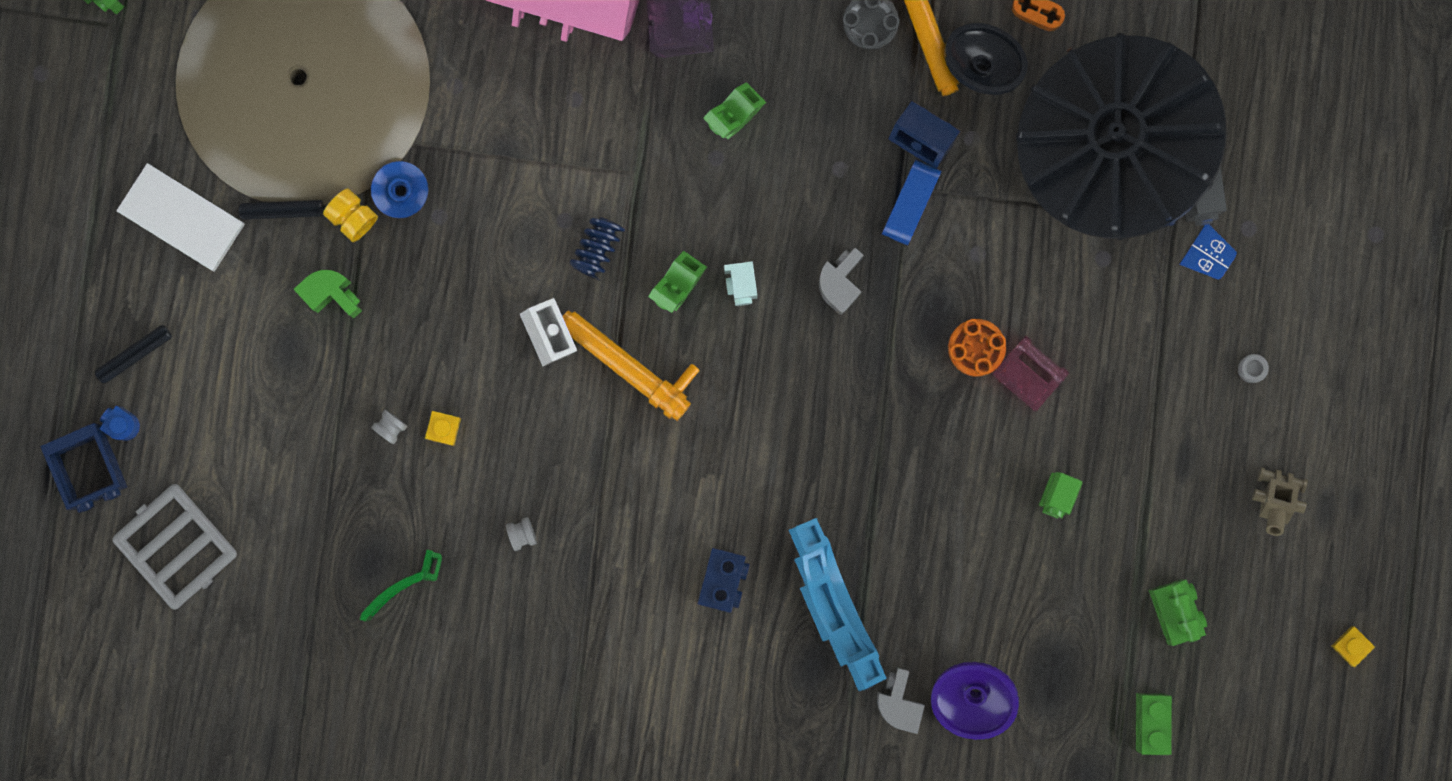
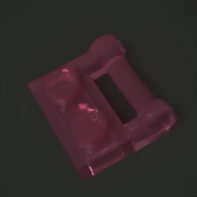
M1025 335L993 372L992 376L1036 412L1070 372L1064 367L1059 368L1032 345V340ZM1024 352L1053 378L1047 383L1018 357Z

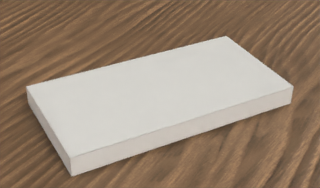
M148 163L117 209V212L214 272L245 225L240 220Z

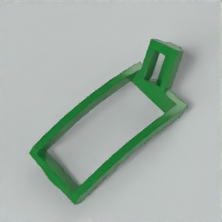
M427 550L422 571L402 579L387 588L362 612L360 620H371L392 597L405 588L422 580L436 581L442 562V555L432 550ZM433 560H437L435 572L430 574Z

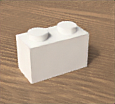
M554 298L528 308L520 314L542 366L577 351Z

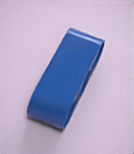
M915 159L882 235L908 246L941 174L940 170Z

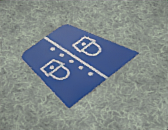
M1208 224L1203 227L1179 265L1219 280L1231 265L1237 252Z

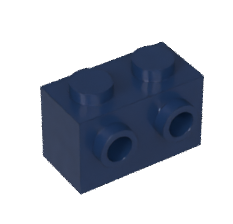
M911 101L897 120L888 140L937 169L952 148L960 131L948 122L930 113L927 109Z
M712 548L698 600L699 605L729 613L732 612L733 607L739 608L743 593L737 590L740 579L746 580L750 566L749 563L745 562L746 556Z

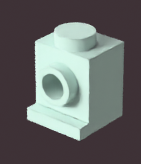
M753 261L724 265L725 274H731V278H726L728 295L734 294L735 306L752 304V299L757 298Z

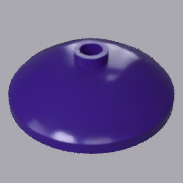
M965 662L948 668L937 678L932 689L931 706L935 717L945 729L966 739L981 740L995 737L1012 725L1018 713L1019 697L1012 680L998 668L980 662ZM972 689H978L980 692H974Z

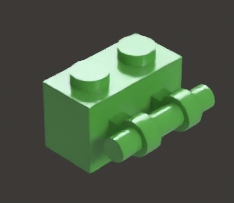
M1180 579L1149 590L1167 645L1175 646L1187 641H1197L1206 635L1204 628L1207 627V622L1203 612L1198 611L1194 600L1198 598L1192 583L1188 584L1187 580Z

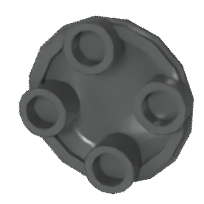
M852 0L846 7L843 16V27L848 39L856 46L868 50L879 49L890 43L896 35L900 23L898 12L890 0Z

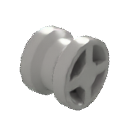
M385 409L382 412L381 420L374 423L371 428L384 439L395 444L397 435L400 431H405L408 426Z
M528 517L523 518L517 524H506L507 533L514 551L521 550L522 546L527 544L531 546L537 544L536 536Z

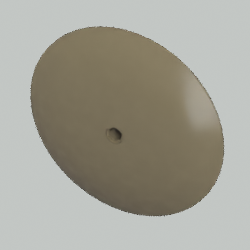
M207 0L193 19L185 35L176 71L178 110L184 130L193 148L208 168L223 182L238 192L261 202L321 200L324 206H327L336 195L346 188H349L356 196L371 188L375 174L383 166L391 162L402 161L412 147L426 115L430 92V68L424 41L413 17L400 0ZM301 73L307 74L304 84H294L297 75Z

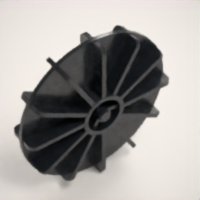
M1117 33L1116 36L1095 40L1075 50L1072 48L1068 49V54L1050 67L1036 85L1033 84L1031 86V94L1026 101L1021 115L1018 133L1016 134L1018 158L1024 180L1030 192L1054 219L1072 230L1094 237L1124 240L1125 238L1152 233L1168 225L1171 227L1176 224V220L1184 216L1200 201L1208 189L1212 188L1213 181L1223 160L1227 139L1226 115L1220 94L1206 70L1189 54L1170 42H1164L1151 37Z

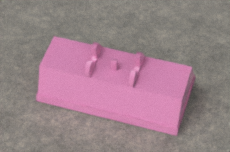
M640 0L486 1L513 8L512 26L519 27L520 19L524 18L525 13L541 17L539 24L547 26L549 19L563 23L561 41L567 42L569 34L572 33L574 27L623 41L631 30Z

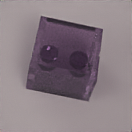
M647 0L648 21L654 25L648 26L650 52L658 58L714 51L712 26L707 22L712 21L710 0Z

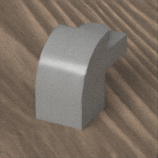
M856 248L851 253L845 250L835 261L838 265L837 268L827 261L820 274V293L826 303L839 315H842L861 294V291L846 278L864 256Z
M896 667L895 673L889 672L886 689L890 690L889 695L877 693L878 709L883 718L893 727L918 734L924 705L903 699L909 671Z

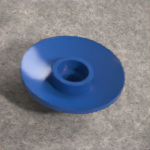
M403 161L391 162L383 166L375 174L371 184V195L376 207L385 215L393 218H407L416 214L424 206L428 197V183L422 171L415 165ZM405 187V195L397 196V189Z

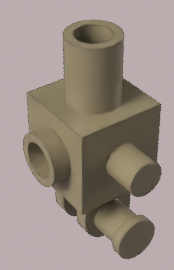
M1261 467L1257 481L1269 483L1264 491L1255 489L1252 500L1261 502L1259 517L1267 519L1266 532L1273 536H1280L1284 533L1285 524L1289 523L1294 512L1304 514L1307 503L1297 499L1299 491L1300 493L1305 492L1308 480L1294 478L1292 473H1287L1286 476H1283L1281 470L1276 469L1275 472Z

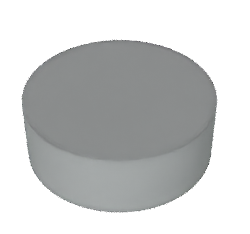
M1258 354L1245 356L1238 365L1240 377L1248 383L1262 381L1269 371L1266 359Z

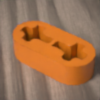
M1025 0L1013 1L1012 11L1014 15L1041 29L1055 31L1064 22L1065 12L1063 8L1050 0H1029V6L1036 9L1037 12L1032 9H1027L1026 12L1021 11L1022 6L1018 2L1023 3ZM1040 11L1045 14L1054 11L1056 12L1055 17L1059 20H1054L1050 24L1047 22L1048 17L1041 14Z

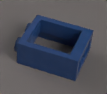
M92 423L40 446L67 510H77L78 513L87 511L95 507L93 502L102 498L104 501L115 499L121 496V490L128 487L106 434L100 430L101 424ZM96 440L113 484L78 499L60 455Z

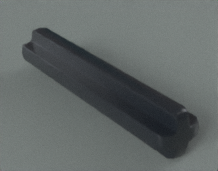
M321 200L242 203L239 206V217L242 220L321 217L324 212V204Z
M160 325L96 369L94 373L97 379L103 384L109 382L170 340L172 335L168 328Z

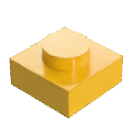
M432 411L425 439L454 446L461 418Z
M1351 626L1332 645L1351 667H1356L1375 648L1355 626Z

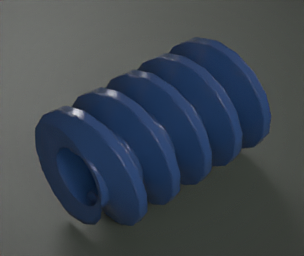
M599 217V219L591 218L589 220V223L595 229L587 228L584 231L590 239H580L579 241L585 250L576 249L574 252L580 260L572 259L569 263L582 274L601 281L595 273H605L606 270L600 263H610L611 260L605 255V252H615L610 242H620V239L614 233L615 231L624 232L625 229L610 220Z

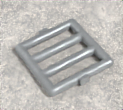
M177 484L169 486L148 506L144 504L136 511L138 515L117 532L112 539L118 549L167 605L174 610L183 605L201 588L206 589L214 582L212 578L237 556V552ZM175 498L185 511L144 548L137 552L127 539ZM191 520H194L204 532L156 574L146 563V560ZM212 541L223 554L177 595H174L164 582Z

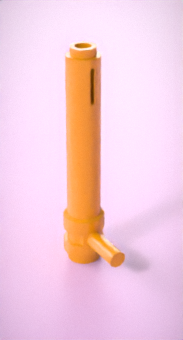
M904 0L938 92H942L943 96L957 92L959 90L957 87L959 81L950 72L945 62V44L929 1Z
M568 310L562 316L572 339L645 395L651 405L664 410L663 414L669 419L674 418L678 421L684 415L691 403L682 392L699 372L695 365L690 364L675 384L672 385L667 380L663 381L575 311L572 313Z

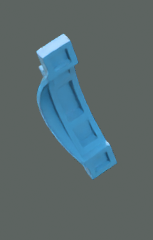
M817 518L790 529V535L800 557L794 560L806 585L801 587L800 590L822 641H830L840 666L848 665L858 691L865 690L887 679L879 662V654L853 605L837 566L830 542L823 534Z

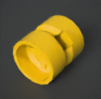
M346 188L330 201L323 215L335 226L341 225L340 231L349 240L356 242L371 229L378 216L367 205L360 206L361 199L349 188Z

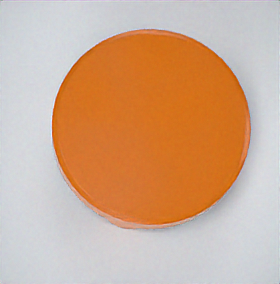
M970 319L963 322L953 331L948 342V354L951 362L960 372L969 376L979 377L993 372L1000 366L1006 353V339L1002 332L993 323L983 319Z

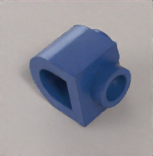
M116 405L114 409L108 408L100 418V422L103 423L100 430L116 440H131L138 434L140 429L137 417L121 406Z

